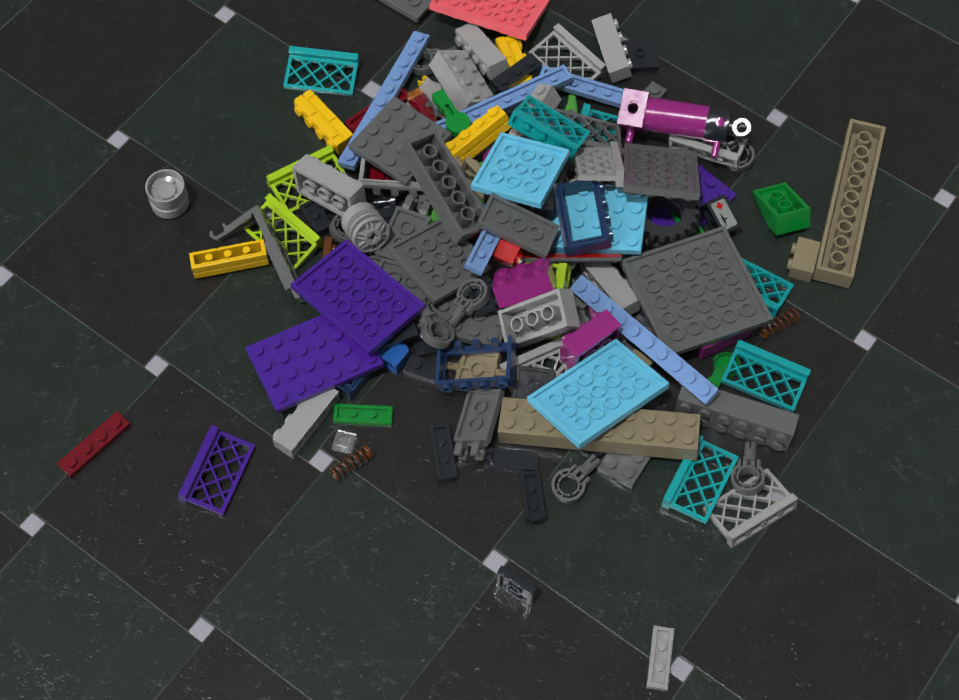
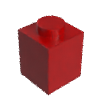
M501 238L492 253L495 261L511 268L520 264L524 256L521 247Z

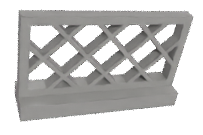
M559 23L553 27V32L528 52L532 53L542 63V67L543 65L549 67L548 61H558L557 67H559L560 61L570 60V67L566 68L571 74L572 71H582V77H584V71H592L595 73L592 77L584 78L594 81L599 77L603 78L607 74L606 65ZM555 38L558 41V46H548L549 41ZM539 50H546V57H538L535 53ZM548 50H558V56L548 57ZM560 50H569L570 56H560ZM572 60H580L582 67H572Z
M740 125L737 128V130L741 129L746 131L747 127L745 125ZM670 135L669 148L696 150L697 157L737 169L748 138L738 139L733 136L735 140L720 146L717 158L711 157L712 143L704 142V140L699 142L694 138ZM737 143L739 151L738 153L732 152L728 147Z
M610 142V148H579L574 155L578 180L614 181L616 187H623L625 169L617 142Z
M563 337L517 356L515 372L516 365L550 369L542 366L544 360L548 358L556 361L552 369L555 370L558 362L563 363L559 358ZM507 361L499 364V369H506ZM509 386V387H508L509 390H510V392H511V394H513V387H514V386Z
M768 468L764 472L765 476L770 479L771 486L765 485L762 490L770 491L769 498L759 497L757 494L755 496H745L732 489L719 497L715 507L723 508L722 516L711 513L709 517L727 539V544L731 549L797 508L798 498L793 493L790 494ZM753 476L743 484H753L757 482V477ZM772 491L781 492L784 497L780 500L772 499ZM731 497L740 498L739 506L727 504V500ZM742 499L753 500V508L741 506ZM756 501L766 502L768 507L764 510L756 509ZM704 506V507H703V511H704L705 514H706V513H707V510H706V508H705V506ZM726 509L737 510V518L725 516ZM740 511L752 513L751 518L748 520L739 519ZM724 521L736 523L735 528L727 531L723 526Z

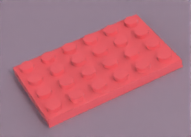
M432 0L429 9L526 41L549 6V0Z

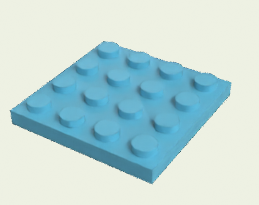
M500 132L471 183V190L488 195L493 193L506 200L541 209L563 169L570 151L569 149Z

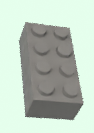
M466 50L437 51L429 66L458 112L494 96Z
M306 154L292 167L297 192L341 217L352 205L366 202L365 189L362 182L334 169L331 165L321 162L316 157Z
M558 288L498 311L504 343L508 342V335H512L518 344L516 347L518 349L580 327L574 295L571 289Z

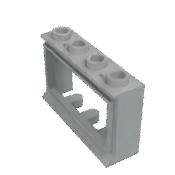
M361 157L359 181L364 184V188H372L373 194L380 195L381 189H391V195L398 196L399 190H409V194L416 197L417 191H423L418 182H410L407 186H404L394 180L365 179L367 161Z

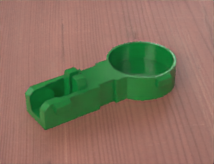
M443 89L432 93V102L445 116V129L451 132V136L457 137L462 130H466L470 126L471 121L469 117L454 108L452 101Z
M724 352L716 355L713 359L714 371L707 380L718 389L732 353ZM736 356L734 360L737 364V367H739L740 361ZM736 372L728 374L727 379L730 380L736 377Z

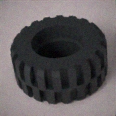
M664 196L649 197L647 215L657 209H668L675 212L681 220L671 226H659L652 223L646 216L643 249L647 251L649 249L653 250L695 236L698 232L700 219L698 201H685L682 198L667 199Z

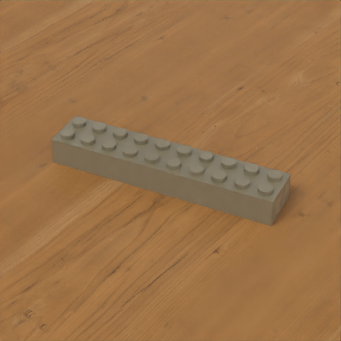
M850 118L813 272V280L845 288L850 287L854 278L886 129L884 126Z
M503 397L498 426L499 443L579 450L527 402V399ZM638 409L583 446L580 450L697 461L700 414Z

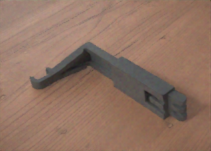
M256 205L229 225L223 223L224 231L217 236L213 231L209 232L212 239L222 241L257 222L266 240L264 245L285 290L292 293L296 299L306 302L291 289L290 284L299 276L284 243L278 239L263 208Z

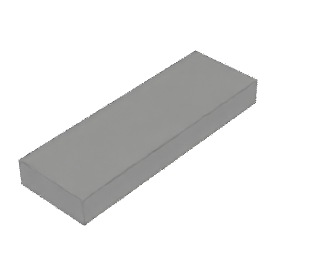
M653 626L646 688L661 691L668 690L674 628Z

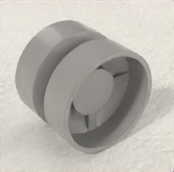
M163 169L154 172L147 179L145 190L151 208L156 215L171 219L182 215L187 210L189 196L183 177L178 172Z

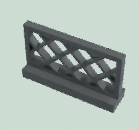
M554 108V110L570 120L580 121L583 124L582 127L587 128L592 135L587 137L581 147L610 148L609 141L617 142L621 158L624 157V148L621 145V132L616 123ZM559 122L561 126H566L563 122ZM591 124L596 125V126L599 128V130L596 131V130L591 126ZM607 128L615 130V134L612 135ZM565 131L567 133L565 135H571L569 131ZM603 132L608 139L604 140L599 133ZM595 137L599 142L593 141L592 138Z

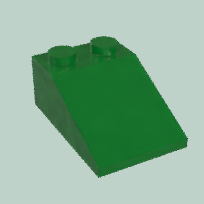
M786 182L752 191L768 227L776 236L810 227L811 208Z

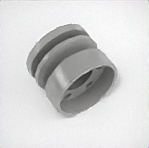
M359 202L352 205L342 216V229L353 244L362 252H372L379 249L389 238V225L376 208L368 202Z

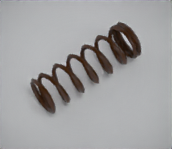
M790 308L789 312L785 311L784 315L779 314L778 317L773 318V326L777 332L780 329L774 322L775 319H778L781 328L785 329L780 316H784L785 323L790 326V321L785 316L786 313H789L793 323L800 320V316L794 308ZM792 310L796 312L798 320L793 316ZM766 324L769 332L774 335L772 327ZM764 326L758 327L760 336L763 339L768 338L767 329Z
M364 444V446H361V452L359 450H356L355 455L350 454V460L348 458H344V463L339 462V468L337 466H333V468H330L332 475L335 477L337 481H339L340 478L335 472L334 467L338 469L340 473L345 477V474L343 473L340 464H342L349 471V473H351V471L347 466L346 460H348L355 469L357 468L353 463L351 456H353L360 463V465H362V462L360 461L357 452H359L365 458L366 461H368V459L366 458L365 454L369 458L373 457L371 449L366 444Z

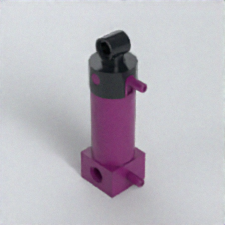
M627 88L623 90L617 125L621 131H627L626 143H632L634 133L646 134V131L713 143L711 157L717 158L720 144L726 145L730 135L738 139H746L751 134L750 122L744 118L733 119V109L651 97L650 93L646 91ZM740 125H745L747 130L740 133L737 131V128Z

